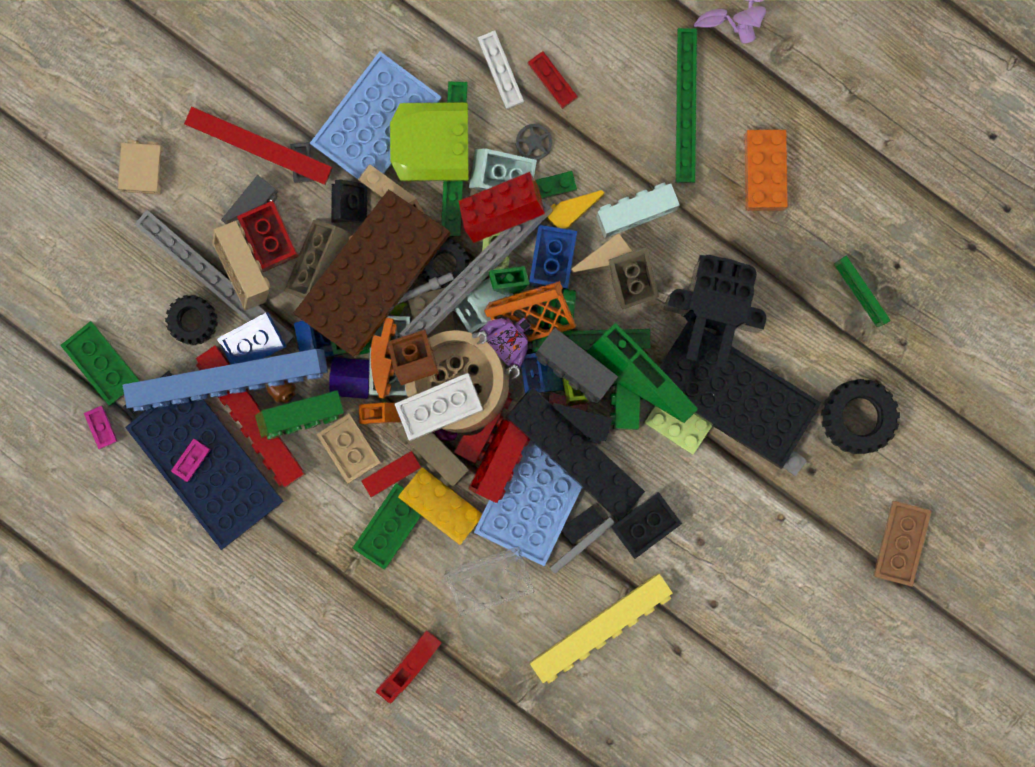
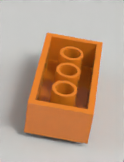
M747 130L744 134L746 211H784L788 207L786 130Z

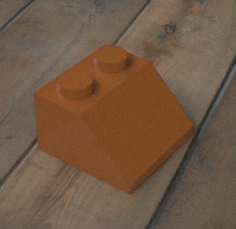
M425 329L388 342L393 369L401 386L439 373Z

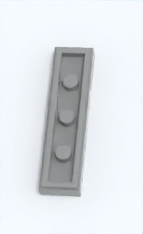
M608 517L550 566L553 573H557L614 524V521Z

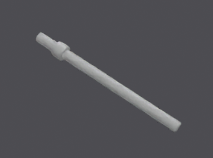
M450 272L439 278L434 277L428 283L406 292L398 304L431 289L434 291L441 288L440 285L454 280L453 274Z

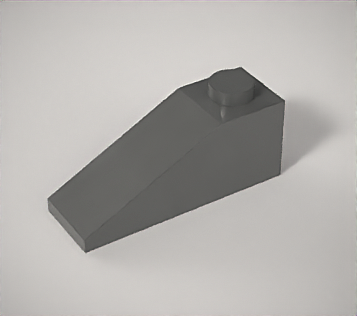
M257 175L221 221L225 224L237 221V216L270 201L275 202L278 197L276 195L278 191Z

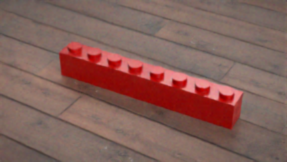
M216 345L196 358L198 362L196 366L199 370L230 365ZM247 388V392L230 394V391H227L226 396L218 397L224 406L228 405L231 409L229 414L233 420L240 422L242 425L240 430L244 436L251 438L253 441L251 446L255 452L262 454L264 457L262 462L266 468L273 470L275 473L274 479L279 486L288 487L306 474L280 436L268 440L267 437L261 438L255 415L262 410Z

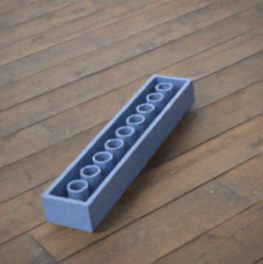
M313 349L124 384L123 390L126 407L133 408L134 411L150 410L151 405H153V408L170 406V402L172 404L188 403L189 398H191V401L208 399V395L211 397L226 396L227 391H230V394L247 392L246 388H249V390L266 388L265 384H268L269 387L285 385L284 381L287 380L288 383L304 381L303 377L311 380L323 378V374L328 373L324 350Z

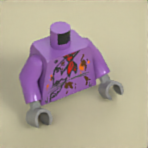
M524 317L516 324L509 318L489 320L480 329V332L472 335V338L479 336L480 340L477 344L487 342L508 366L511 364V367L505 370L506 375L513 371L511 379L519 376V368L525 359L528 349V339L524 332L531 327L530 323Z

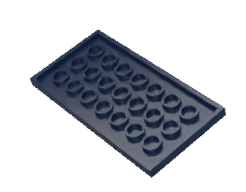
M189 398L188 403L172 404L170 402V406L153 408L151 406L150 410H146L125 427L220 550L226 548L284 502L205 400L191 401V398ZM196 439L209 448L210 452L190 481L186 482L171 470L191 441Z

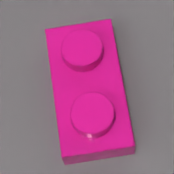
M99 406L84 413L98 449L118 442L104 406Z
M193 439L171 471L184 481L189 482L210 452V449L196 439Z

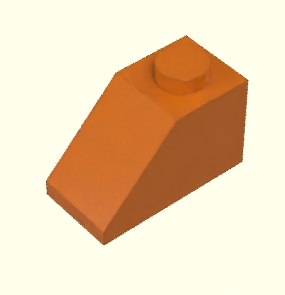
M395 403L359 405V424L401 422Z

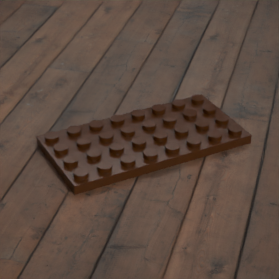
M388 189L293 314L356 359L450 236L451 232Z

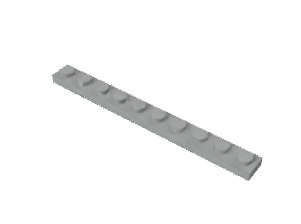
M542 200L545 211L544 215L503 231L400 335L404 337L424 329L428 335L489 275L490 270H494L553 211L552 208Z
M146 210L134 224L247 322L266 313L259 305L245 311L231 281L151 212ZM271 317L287 346L295 336Z

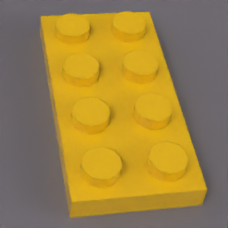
M423 467L398 496V498L459 545L462 544L482 516L480 511Z

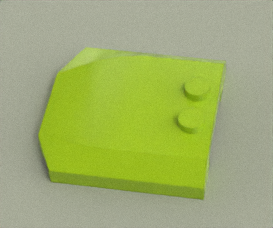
M468 103L399 104L390 122V162L401 182L469 181Z

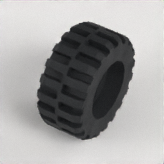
M857 379L843 383L829 393V397L823 403L825 406L821 411V416H823L821 423L822 427H825L826 430L824 433L827 438L829 437L832 440L831 443L834 446H838L844 452H850L851 454L876 452L878 449L888 445L887 442L894 438V432L898 430L899 423H897V419L900 418V412H897L896 409L898 403L893 400V394L885 390V386L877 384L873 380ZM853 399H866L874 405L877 411V424L866 435L853 434L844 425V407Z

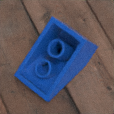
M543 225L538 226L529 286L542 287L560 281L563 289H568L577 231Z

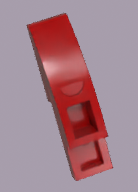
M426 630L375 692L391 704L416 677L442 642Z

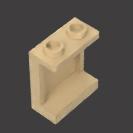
M128 140L127 143H121L118 190L128 193L160 195L159 175L163 147L158 145V142L148 141L147 144H139V141Z

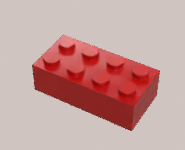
M530 172L459 200L464 229L473 243L545 214L539 187Z

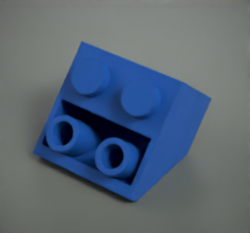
M536 353L525 356L521 365L525 393L530 387H533L538 393L564 390L562 378L555 375L550 366L541 364L537 360L538 357L535 356Z

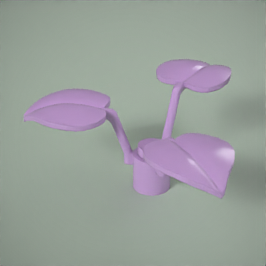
M745 0L749 1V9L739 12L733 17L738 26L735 25L729 15H726L727 10L714 9L701 15L695 22L694 28L697 26L714 27L723 23L724 20H728L734 28V32L739 33L741 43L752 42L756 39L753 26L760 28L762 19L766 14L765 7H752L754 2H762L764 0Z

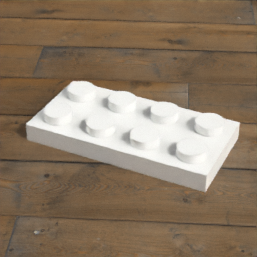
M469 373L395 403L409 441L484 411Z

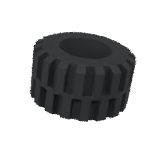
M449 239L443 243L422 271L427 282L434 277L439 278L443 276L438 274L433 267L435 258L440 254H451L455 258L456 269L452 272L454 279L469 265L468 255L458 242L456 243L454 240ZM452 281L440 285V289L446 288Z
M184 295L183 298L178 297L175 299L176 302L169 305L171 308L167 310L166 314H168V317L165 318V322L168 324L166 327L171 332V336L187 345L203 344L205 340H209L211 334H214L216 331L214 330L215 326L218 325V322H216L218 317L214 307L207 300L196 295ZM190 309H197L202 315V323L195 331H186L182 326V316Z

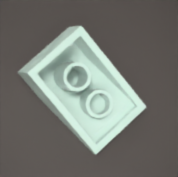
M475 149L469 188L484 191L528 172L534 178L537 160L490 149Z

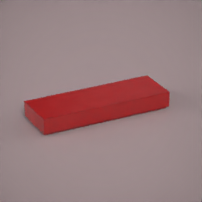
M544 51L527 62L562 109L578 98Z
M410 451L361 480L370 497H373L422 467L413 452Z

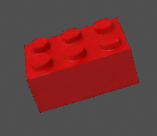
M270 201L237 216L247 241L253 248L255 259L259 261L262 267V272H266L299 257L274 201Z

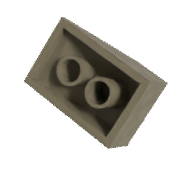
M647 247L609 259L615 296L622 310L659 297Z
M445 288L425 292L409 299L413 320ZM452 312L428 334V338L441 332L456 330Z

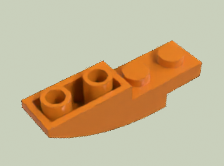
M391 318L385 319L381 337L373 335L371 345L372 377L376 391L381 399H385L386 395L389 396L391 391V384H388L389 379L395 373L392 360L386 358L387 355H390L388 342L391 336H395L397 329L394 319Z

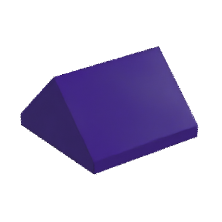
M333 357L329 374V392L338 391L339 397L369 399L370 360Z

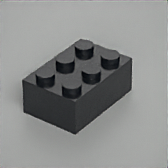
M656 492L610 528L631 556L636 559L682 523L661 494Z

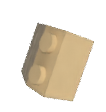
M618 233L573 267L571 275L577 276L610 269L609 259L632 252V250Z

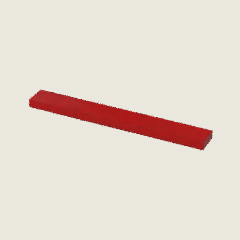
M192 106L184 122L185 125L323 185H326L333 169L329 165Z

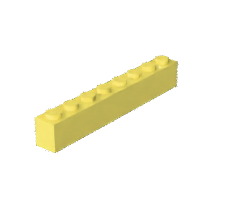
M657 573L529 662L542 683L546 681L548 684L558 678L557 674L560 671L567 672L574 667L573 662L578 659L582 661L590 655L589 651L594 648L598 650L606 644L605 640L609 637L616 638L623 632L622 628L627 625L631 627L639 621L638 617L643 614L647 616L655 610V605L658 603L663 605L671 599L670 595L673 594L661 575Z

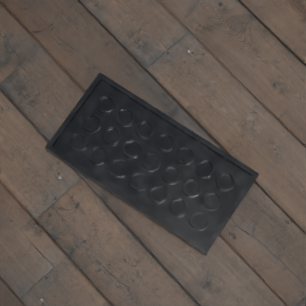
M689 319L661 363L660 369L698 408L694 413L696 416L782 469L821 405V402L732 346L726 369L717 367L716 362L722 340L705 329L696 361L686 359L695 324Z

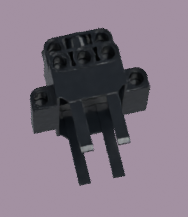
M699 255L688 290L676 289L667 297L664 306L665 311L681 314L687 321L690 319L695 323L686 359L696 361L704 327L716 330L715 336L722 340L716 366L725 369L735 330L741 329L756 334L764 330L767 318L766 313L759 308L751 307L757 276L756 269L753 266L728 258Z

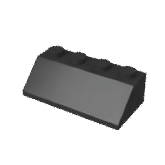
M556 328L551 331L535 355L541 364L550 366L555 375L560 378L564 377L569 381V385L573 389H579L584 393L586 399L590 402L595 401L597 404L618 378L617 375Z

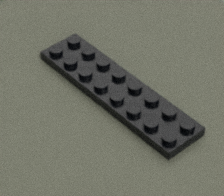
M530 387L507 414L506 418L618 521L629 512L645 492L533 387Z

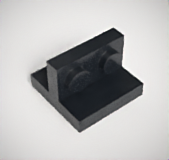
M335 180V184H332L331 222L363 223L367 218V186L353 181Z

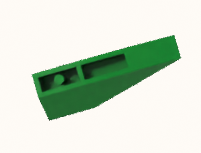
M616 323L587 350L588 354L618 376L615 382L682 423H685L698 410L677 385Z

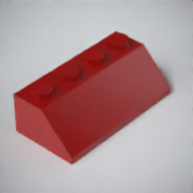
M504 419L500 426L497 427L495 435L468 488L470 491L495 503H498V500L503 498L505 494L504 488L514 475L513 469L521 461V452L524 446L526 447L530 442V439L515 425Z

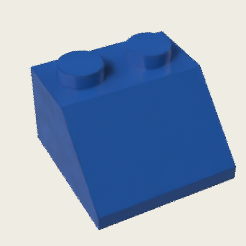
M304 321L294 323L299 352L323 349L325 358L336 356L333 354L332 344L329 339Z

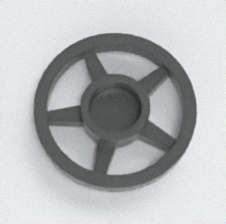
M530 124L519 131L516 138V147L523 157L540 160L550 152L552 137L550 132L542 125ZM530 128L531 135L527 139H519L521 134ZM533 128L542 129L546 134L539 136L534 133ZM548 136L549 147L546 151L541 145L542 140ZM519 142L527 144L529 148L527 155L520 149ZM539 149L544 152V154L538 157L529 156L532 150Z

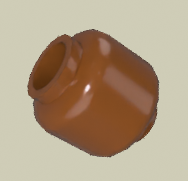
M287 380L284 381L285 385L275 387L267 385V392L276 402L287 403L296 394L294 383H288Z

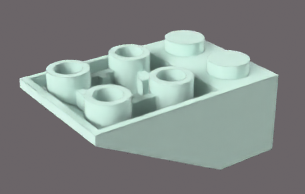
M489 278L481 282L454 310L467 331L474 334L491 320L484 311L488 303L514 294H501L494 291Z

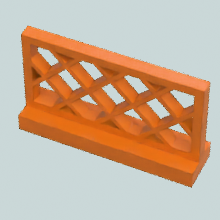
M560 281L489 302L484 310L486 316L490 317L491 320L497 319L499 315H503L510 320L518 322L521 318L513 315L516 310L525 312V319H527L529 314L538 318L539 321L536 326L530 323L531 327L529 328L534 330L533 334H524L528 341L549 336L554 326L560 332L576 327L561 292L563 287ZM558 298L561 304L560 309L550 306V300ZM537 304L544 307L542 314L532 311V306ZM546 309L557 314L554 321L543 316ZM561 315L567 318L569 324L562 325L556 322L558 316ZM541 320L552 325L549 330H544L538 326Z

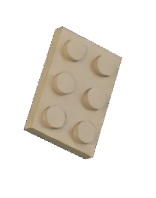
M350 413L316 434L347 484L381 463Z

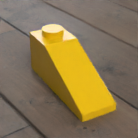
M600 190L562 201L557 206L554 203L550 206L553 211L546 219L553 227L568 229L604 196V192Z

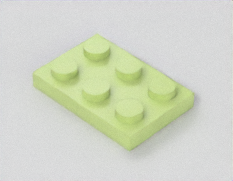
M654 406L644 422L692 455L712 427V425L695 414L685 423H682Z

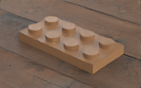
M892 501L874 577L913 587L931 510Z

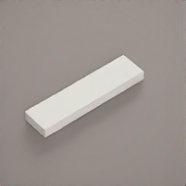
M496 31L477 37L506 110L524 103Z

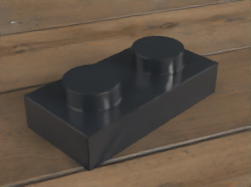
M592 505L563 526L562 531L570 542L574 544L604 522V520Z

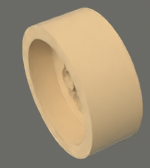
M445 331L429 338L438 371H444L446 374L444 380L438 381L437 373L405 384L409 398L469 373L474 387L480 385L482 388L478 397L484 411L441 428L454 433L475 431L489 424L502 410L509 392V375L505 374L507 368L504 361L487 342L477 344L480 337L472 338L473 334L466 331ZM460 359V367L453 369V361ZM478 366V374L472 376L470 374L471 368Z

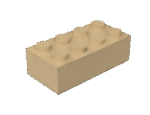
M233 221L214 229L212 244L246 311L267 301L270 283L266 277L263 278L260 272L262 267L259 261H255L252 255L254 252L251 244L246 243L244 239L245 232L242 226H238L237 222Z

